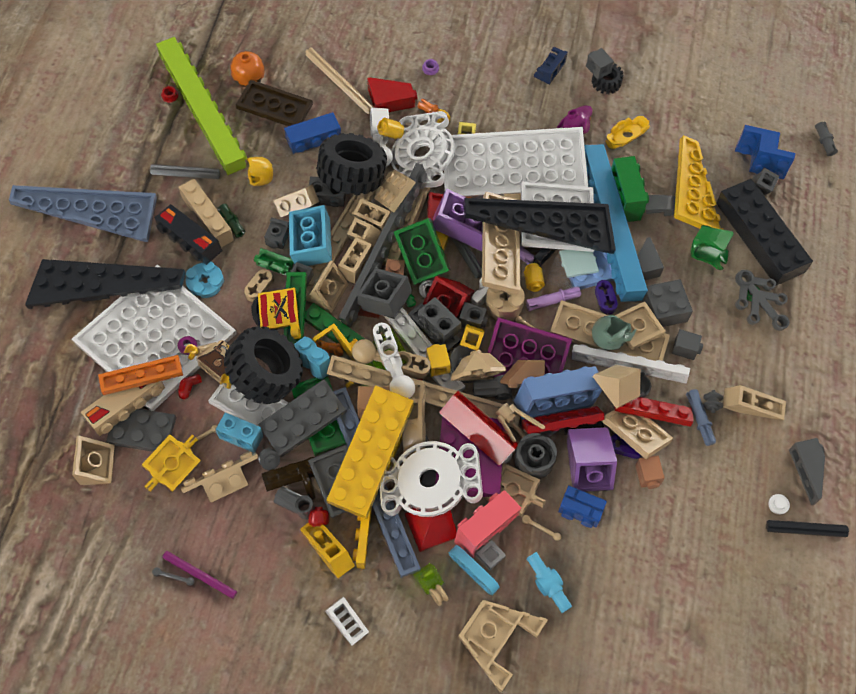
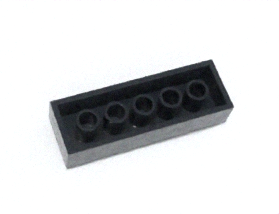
M752 179L721 191L716 204L767 275L775 280L776 286L807 272L813 260Z

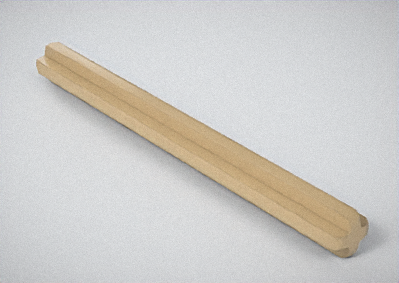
M313 48L307 49L305 51L306 56L367 114H370V109L374 108V106Z

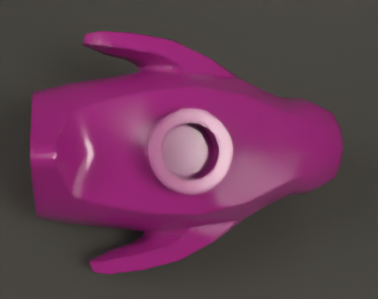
M584 105L570 110L568 115L560 121L557 128L583 127V134H586L590 130V119L593 109L588 105Z

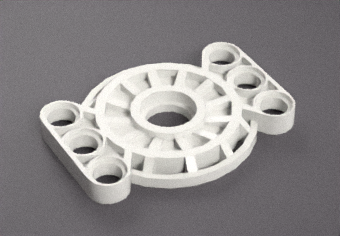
M439 111L403 117L399 121L401 125L404 126L406 123H411V125L404 128L403 136L395 141L391 149L393 169L409 177L416 163L423 164L427 178L422 184L421 189L441 186L445 182L443 170L450 164L455 152L454 140L445 129L449 124L447 114ZM439 118H445L443 122L437 123ZM422 121H428L425 125H420ZM427 146L430 148L426 155L421 157L415 156L416 150L420 147ZM435 175H441L438 180H432Z
M427 441L419 443L407 449L397 462L394 458L391 459L390 462L394 463V467L391 471H386L380 485L381 508L387 515H397L401 508L409 513L421 517L438 516L455 507L462 497L470 503H477L483 497L479 454L476 447L470 443L462 445L459 451L442 442ZM427 446H433V448H425L422 450L420 449ZM438 446H439V447L446 448V449H448L449 451L446 452V451H444V450H442V449H438ZM471 449L474 451V455L471 458L463 457L466 450ZM414 451H417V452L411 454V455L406 459V457H407L410 453H412V452H414ZM468 469H475V476L471 478L465 476ZM428 470H435L439 474L438 482L432 487H424L420 483L421 475ZM390 481L395 482V487L392 490H385L386 483ZM470 488L478 489V494L475 497L467 496ZM389 501H396L394 509H386V504Z

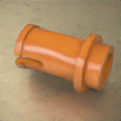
M421 99L423 103L419 101L417 106L418 109L426 113L439 110L438 105H433L425 99Z

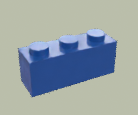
M332 112L285 127L284 131L292 154L313 147H319L326 138H330L334 134L339 135L341 127Z

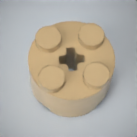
M521 286L518 294L488 288L485 303L487 314L496 319L495 321H497L498 317L514 321L522 312L524 291Z

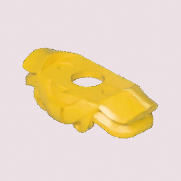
M637 116L633 120L627 118L619 121L613 126L611 133L607 134V139L605 140L607 146L611 149H616L633 141L650 128L649 120L644 116ZM631 132L633 135L631 137H625L623 136V133Z

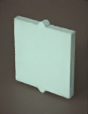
M559 251L562 260L561 266L564 267L567 278L599 272L596 256L593 255V252Z

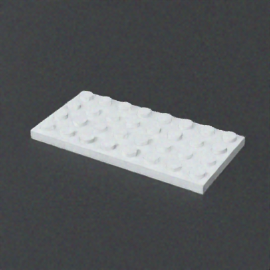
M583 127L451 135L455 144V152L450 164L444 170L445 190L449 189L464 197L483 198L485 192L504 196V194L521 193V182L588 187Z

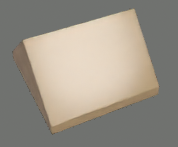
M330 261L324 268L306 298L329 313L333 312L348 286V282L333 261Z
M614 365L592 376L616 409L640 396L641 369Z
M79 435L76 437L72 475L80 485L111 483L115 445Z

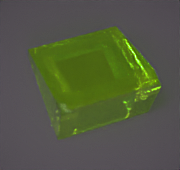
M431 563L413 574L426 595L430 594L429 590L431 588L435 589L437 584L440 586L444 584L437 569Z

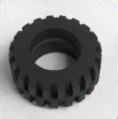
M354 133L334 134L330 138H326L320 145L316 167L317 174L321 181L326 183L327 187L334 188L337 192L341 191L349 195L350 193L354 195L368 194L370 191H375L382 184L387 164V155L379 143L373 142L369 137L365 138L363 135H354Z
M260 326L244 330L226 350L224 358L226 376H229V382L236 387L235 390L238 393L244 394L246 399H253V402H263V404L279 402L299 384L303 374V368H301L303 363L302 359H299L300 354L298 350L294 348L295 345L289 342L284 334L280 335L275 329L269 330V327L260 328ZM256 358L266 363V365L270 368L272 373L265 370L258 363Z

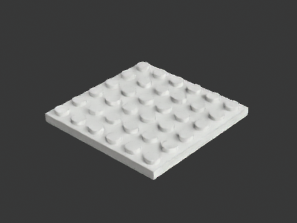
M182 286V289L162 292L152 290L146 292V294H139L137 292L127 294L124 297L120 296L75 335L72 340L106 372L179 355L183 376L162 381L165 389L160 395L151 398L144 405L150 411H154L179 388L182 379L192 376L200 368L197 363V356L190 360L188 358L189 355L182 354L179 351L177 345L182 337L191 336L196 339L197 346H202L220 340L227 343L237 332Z

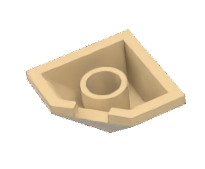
M481 350L470 352L469 356L462 358L451 376V381L483 380L505 372L506 368L490 353H481Z

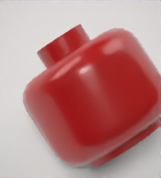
M315 507V510H312L308 516L309 525L312 527L328 525V510H323V507Z

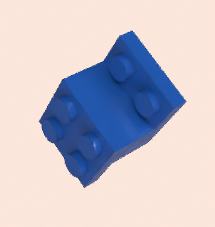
M749 125L744 126L735 147V152L752 155L749 172L758 174L763 168H766L779 175V179L785 178L795 159V153L778 149L780 132Z

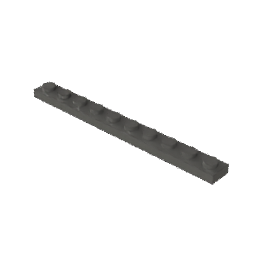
M415 164L409 178L416 183L396 211L391 212L339 315L341 322L350 328L357 320L358 312L361 308L357 298L358 292L375 268L382 269V264L389 256L392 244L396 241L394 231L403 227L405 218L411 211L412 204L415 198L418 197L422 184L426 181L427 173L423 164Z

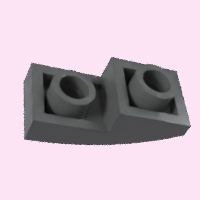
M649 195V203L645 207L646 214L664 212V216L674 215L675 196Z

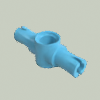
M537 552L530 555L527 561L537 574L535 576L537 578L535 583L544 596L552 597L561 613H564L572 605L562 591L563 581L555 569L547 568Z

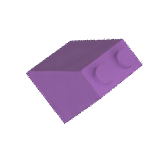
M608 427L568 429L567 449L572 487L584 492L613 490L617 458Z

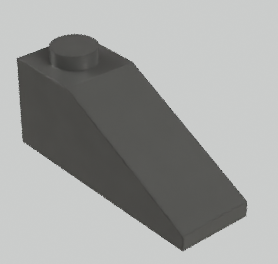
M818 438L796 442L789 449L811 505H815L822 498L825 451Z

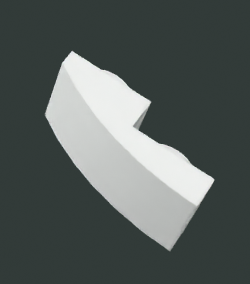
M482 277L479 281V290L472 295L471 303L479 307L485 303L489 288L482 286Z

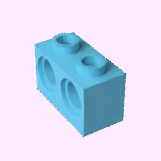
M224 413L216 428L219 439L251 452H256L264 437L261 427L228 413Z

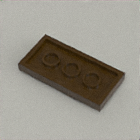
M250 80L236 103V109L291 126L304 121L313 105V101Z

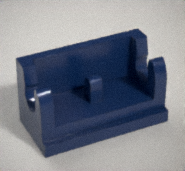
M553 47L551 51L556 52L558 55L550 52L543 64L536 69L537 72L534 73L535 78L549 85L565 65L568 53L556 47Z

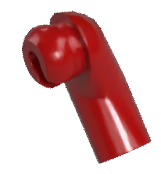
M199 374L181 380L178 388V394L181 399H187L191 393L192 386L202 382Z

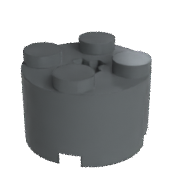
M531 433L524 436L518 443L514 456L516 469L538 479L546 477L552 471L556 460V446L550 438H546L539 433Z

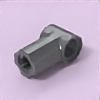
M504 375L490 380H473V396L480 398L495 397L497 400H507L512 397V388H508V384L500 383V379Z
M283 486L275 494V504L298 514L302 519H308L311 511L315 510L313 501L308 496H302ZM303 505H310L307 510H300Z

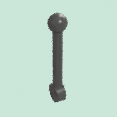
M158 567L152 571L156 577L162 575L186 582L189 586L194 584V578L192 577L184 578L163 572Z

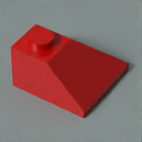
M435 276L423 305L425 306L436 297L459 319L465 302H470L475 290L461 282Z
M451 510L434 517H421L409 512L405 513L419 552L451 541L456 537L457 531Z

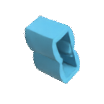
M304 336L294 344L295 350H298L300 354L299 359H302L303 367L310 369L311 374L322 380L328 376L329 354L324 349L317 347L316 343L309 337Z

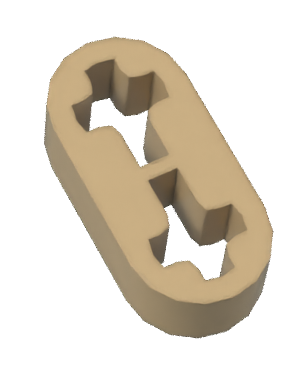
M262 269L258 271L247 284L244 292L248 301L253 302L258 297V293L267 292L271 287L273 277L269 270ZM250 291H257V294L253 293L252 295H250Z

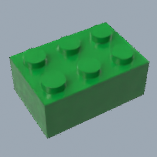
M635 156L614 158L611 169L627 222L641 221L646 210V204L649 203V195L644 189L645 181L640 175V164L637 163Z
M431 218L394 231L413 284L451 271Z

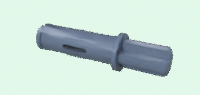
M690 390L686 393V396L698 424L697 430H700L706 446L716 443V439L711 428L712 422L708 420L698 390Z

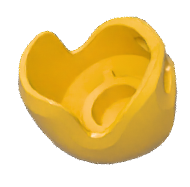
M249 157L246 159L249 163L248 178L252 186H263L272 181L273 166L267 158Z

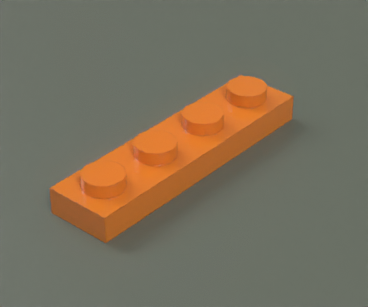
M179 355L98 374L101 392L103 395L183 376Z

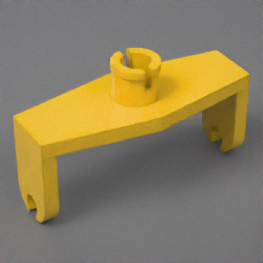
M332 324L312 339L314 342H317L332 331L351 360L355 361L352 356V347L358 340L355 338L349 343L335 324ZM349 381L348 383H346L345 386L348 388L351 385H353L354 382Z

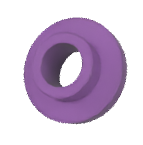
M428 59L424 62L422 70L427 75H435L439 71V65L435 60Z

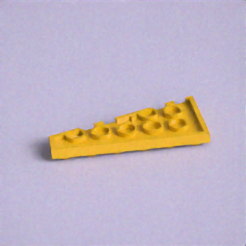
M683 135L679 142L674 218L699 229L703 225L723 229L720 228L719 224L721 220L720 215L716 214L714 207L716 201L710 181L706 179L708 173L702 165L703 156L699 142Z

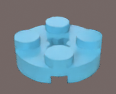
M210 261L207 265L199 263L186 271L185 281L188 290L194 296L210 298L219 293L220 287L224 283V277L220 268ZM204 277L208 278L207 283L200 282V280Z

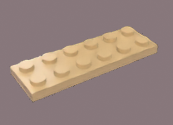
M485 192L483 195L484 199L516 200L490 192ZM483 222L482 286L513 294L519 293L520 231Z
M561 300L550 333L570 338L573 343L579 345L583 344L590 348L599 349L601 347L597 346L592 338V328L599 318L607 315ZM665 333L634 350H631L626 342L617 350L607 351L614 353L622 352L634 357L642 356L653 361H663L670 335Z

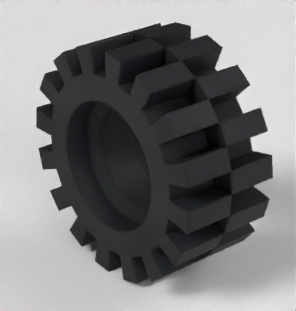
M615 63L612 67V72L606 75L613 80L597 79L594 75L592 76L591 82L593 88L596 87V91L601 90L602 94L604 91L606 94H609L611 91L613 94L619 90L624 75L621 67H617Z

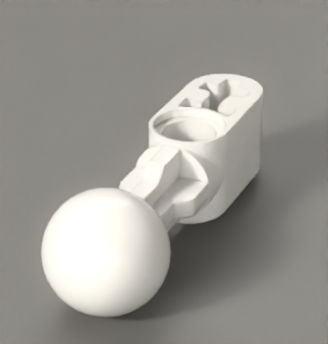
M371 108L370 134L373 137V142L379 143L380 147L384 149L387 155V167L392 162L393 154L386 146L388 137L379 134L377 125L383 118L389 119V110L387 108Z
M378 323L373 328V336L385 369L392 376L389 389L391 392L411 398L415 392V384L409 376L403 374L401 369L403 363L391 328L386 323ZM381 332H383V334L385 335V338H386V341H384V342H383L382 335L379 334V333H381ZM386 349H392L394 353L391 355H386L384 351Z

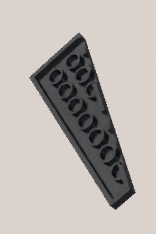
M464 198L465 218L609 254H614L616 251L608 204Z
M42 259L25 306L28 309H33V306L44 305V307H50L51 304L62 303L65 305L78 300L87 302L110 299V296L121 295L124 297L127 294L137 292L139 294H146V292L152 290L162 292L182 289L186 272L184 269Z

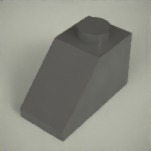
M648 237L638 254L645 280L660 277L664 269L651 237Z

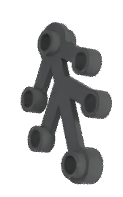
M749 270L739 271L735 276V281L740 286L739 299L735 302V306L738 310H744L748 306L746 298L747 291L749 290L752 294L751 313L747 317V322L750 325H755L760 321V304L772 319L774 329L778 331L786 329L790 323L789 318L783 314L778 315L767 301H775L779 306L784 305L788 301V297L784 293L766 292L775 288V280L754 277L753 273ZM755 285L763 286L766 291L758 290ZM739 302H743L744 306H741ZM751 316L755 317L756 321H753Z

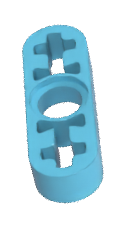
M455 545L448 552L450 557L488 594L493 595L500 588L495 579L460 546Z

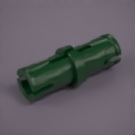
M226 203L220 205L217 210L231 228L235 237H242L246 231L239 223L237 215L232 213Z

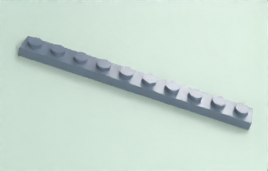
M345 387L333 392L347 410L344 415L336 420L349 448L360 421ZM379 488L372 509L399 575L403 578L420 571L421 568L399 515L389 516L381 508ZM389 501L386 504L387 510L395 508L393 501Z

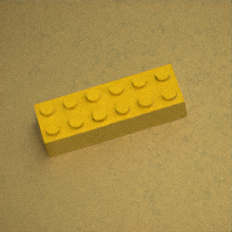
M375 385L326 501L328 504L367 519L413 408L414 400Z

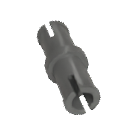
M825 121L817 123L815 128L820 137L819 142L823 144L826 155H835L838 150L833 141V134L829 132Z

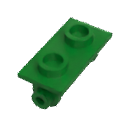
M260 248L259 255L256 254L254 257V262H256L257 266L286 276L287 272L292 271L294 264L292 258Z

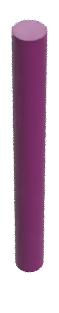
M169 551L163 554L162 558L228 597L232 599L236 597V590Z

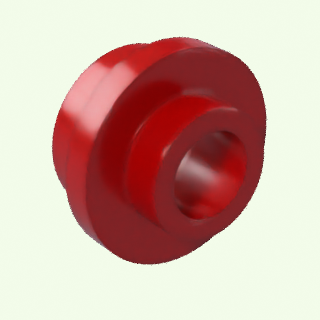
M167 86L162 90L161 96L165 102L171 103L178 99L179 93L174 87Z

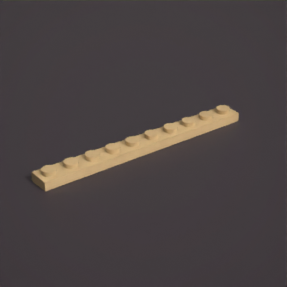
M334 355L331 357L327 370V375L365 386L389 387L392 381L389 371ZM411 378L413 381H421L418 379ZM425 382V403L443 408L457 391ZM460 392L490 418L497 419L496 412L504 405ZM515 413L517 417L513 421L518 426L520 415Z

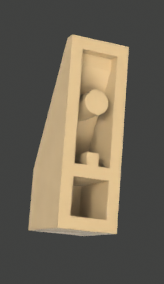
M739 385L725 388L723 408L749 415L784 420L786 401Z

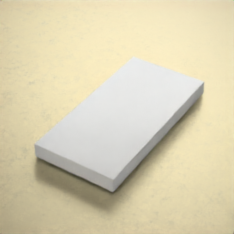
M221 384L208 400L211 405L225 413L257 426L288 404L283 399L271 404L255 403L253 399L248 400L244 397V394L238 393L234 385L228 389Z

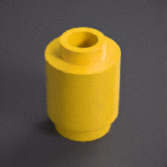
M383 118L377 125L380 135L392 139H400L404 134V126L398 121Z
M537 263L528 264L524 270L526 288L532 292H538L545 286L542 268Z

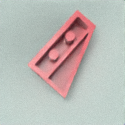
M505 490L500 494L495 493L492 495L487 505L484 507L480 505L473 512L474 515L470 519L465 518L458 524L454 542L472 558L475 557V551L489 543V540L494 535L502 532L519 516L521 507Z

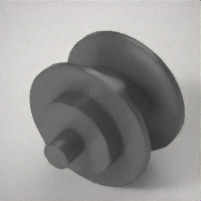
M715 390L703 396L704 400L707 401L703 404L704 408L712 413L723 408V403L719 402L723 400V395Z
M272 448L262 450L258 456L260 465L266 470L275 469L280 464V456Z

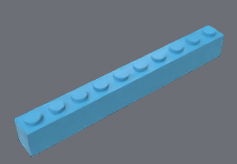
M604 144L584 145L588 187H593L594 203L609 205L616 251L614 254H607V262L611 265V275L616 283V293L619 295L621 302L642 301L648 289Z

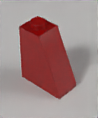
M367 78L368 92L374 108H387L389 112L415 108V100L418 97L411 83Z

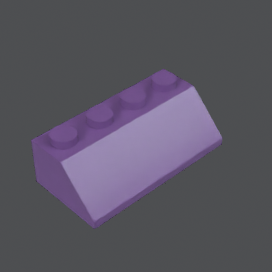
M446 189L432 220L435 230L482 251L483 222L465 218L463 201L466 197Z

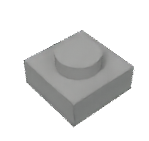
M492 540L476 553V556L489 570H492L506 557L504 552Z

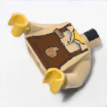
M220 340L197 347L193 344L186 346L183 353H190L188 356L190 360L197 356L196 359L200 368L225 388H231L232 385L229 382V376H226V367L224 366L225 352L230 345Z

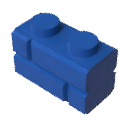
M568 485L558 512L562 513L561 516L568 520H573L574 518L581 521V524L585 527H597L607 501Z

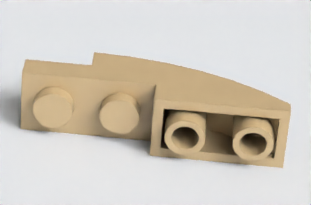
M414 381L415 392L409 398L414 400L413 408L402 432L403 452L416 444L426 441L424 381ZM414 451V452L410 453V454L406 457V459H407L411 454H413V453H415V452H417V451Z

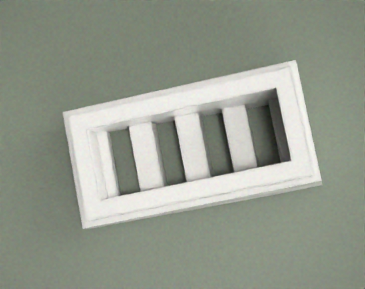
M344 597L325 610L351 646L369 633ZM343 606L344 610L336 616L334 612ZM348 613L350 617L341 623L339 619ZM354 620L355 624L346 630L344 626ZM359 627L361 630L351 637L350 633Z

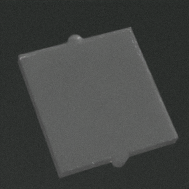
M554 256L546 283L557 286L559 289L573 288L570 278H567L564 267L561 266V257Z

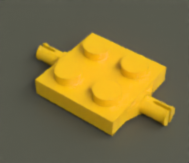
M169 435L142 464V467L150 472L152 476L151 480L144 487L148 488V491L151 492L160 483L173 492L201 461L190 449L198 439L191 435L183 443Z

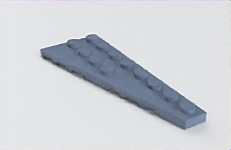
M15 185L12 186L9 197L11 205L143 242L149 241L157 200L156 193Z

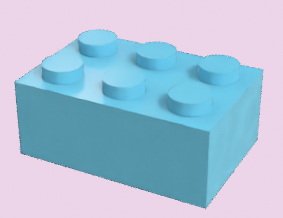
M325 205L289 212L290 256L294 264L298 262L311 266L332 261L331 224Z

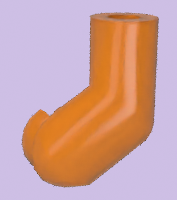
M323 340L316 342L317 347L324 349L327 353H333L334 356L339 357L344 353L343 347L339 343L325 342Z

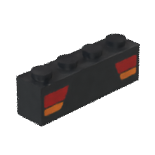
M171 204L154 217L158 224L156 225L157 229L162 234L166 233L173 243H179L180 247L185 252L189 251L197 261L201 260L207 265L223 251L218 239Z

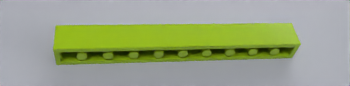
M175 37L156 43L160 58L227 176L247 168L245 162L247 156L244 150L239 149L240 144L237 138L232 137L233 133L230 126L225 125L226 121L223 114L218 112L219 109L215 100H211L212 97L208 88H204L205 85L202 78L197 76L196 67L194 65L191 66L189 55L187 53L184 54L185 51L182 43H178Z

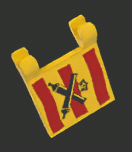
M289 288L258 293L260 327L276 329L291 326V336L294 339H300L301 331L299 327L296 289Z

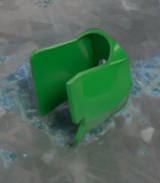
M705 225L701 226L692 243L691 258L711 264L717 270H723L724 268L720 262L726 264L728 261L729 250L726 247L734 232Z

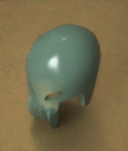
M607 315L599 318L594 323L592 338L597 346L605 350H617L627 341L632 340L637 329L631 332L630 323L623 321L617 316Z

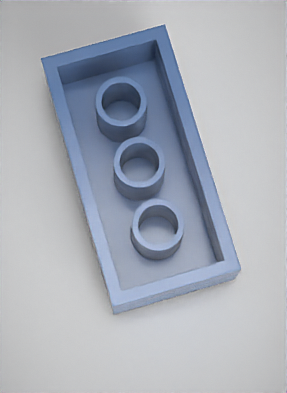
M585 366L572 371L564 370L556 374L547 373L540 377H528L523 380L514 402L519 410L532 418L591 407L602 392L601 387L592 377L599 372L596 366Z

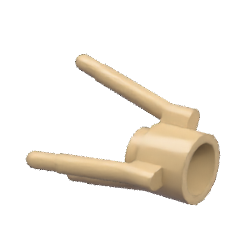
M506 403L496 412L497 419L512 442H516V439L507 424H511L522 438L526 436L513 421L517 417L515 413L541 429H545L543 424L519 410L514 404L509 406Z

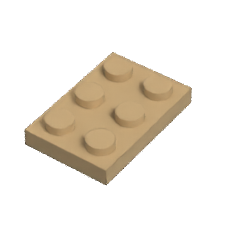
M394 169L387 174L386 181L377 188L374 196L376 201L392 212L396 211L416 183L411 178Z
M613 410L606 414L602 421L645 459H648L669 445L673 440V437L650 418Z

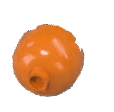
M251 51L240 52L231 61L232 78L234 81H238L240 85L247 86L250 80L257 82V80L260 78L262 80L265 70L262 59Z

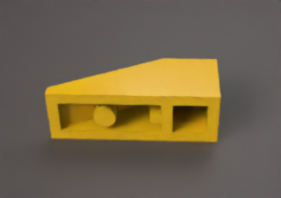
M307 523L300 528V531L337 578H340L355 567L347 550L324 525L312 527Z

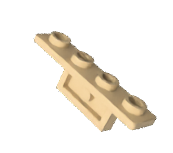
M251 451L243 453L240 455L241 459L234 462L232 460L226 461L221 464V468L215 471L214 469H209L203 472V476L196 480L193 477L184 481L181 490L185 493L203 485L212 503L247 486V480L240 466L259 457L256 452L251 453Z

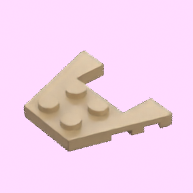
M482 600L459 634V638L496 688L502 693L513 674L494 660L517 625L537 638L548 620Z

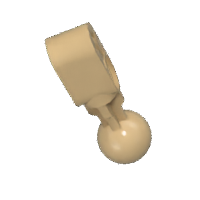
M361 339L353 345L352 356L356 362L368 364L374 360L381 362L384 366L378 349H376L372 341ZM387 350L384 351V353L386 355H391L394 353V351ZM405 351L399 352L401 359L407 363V365L401 367L404 375L417 379H423L427 376L431 365L426 357ZM419 365L423 366L422 371L419 370Z

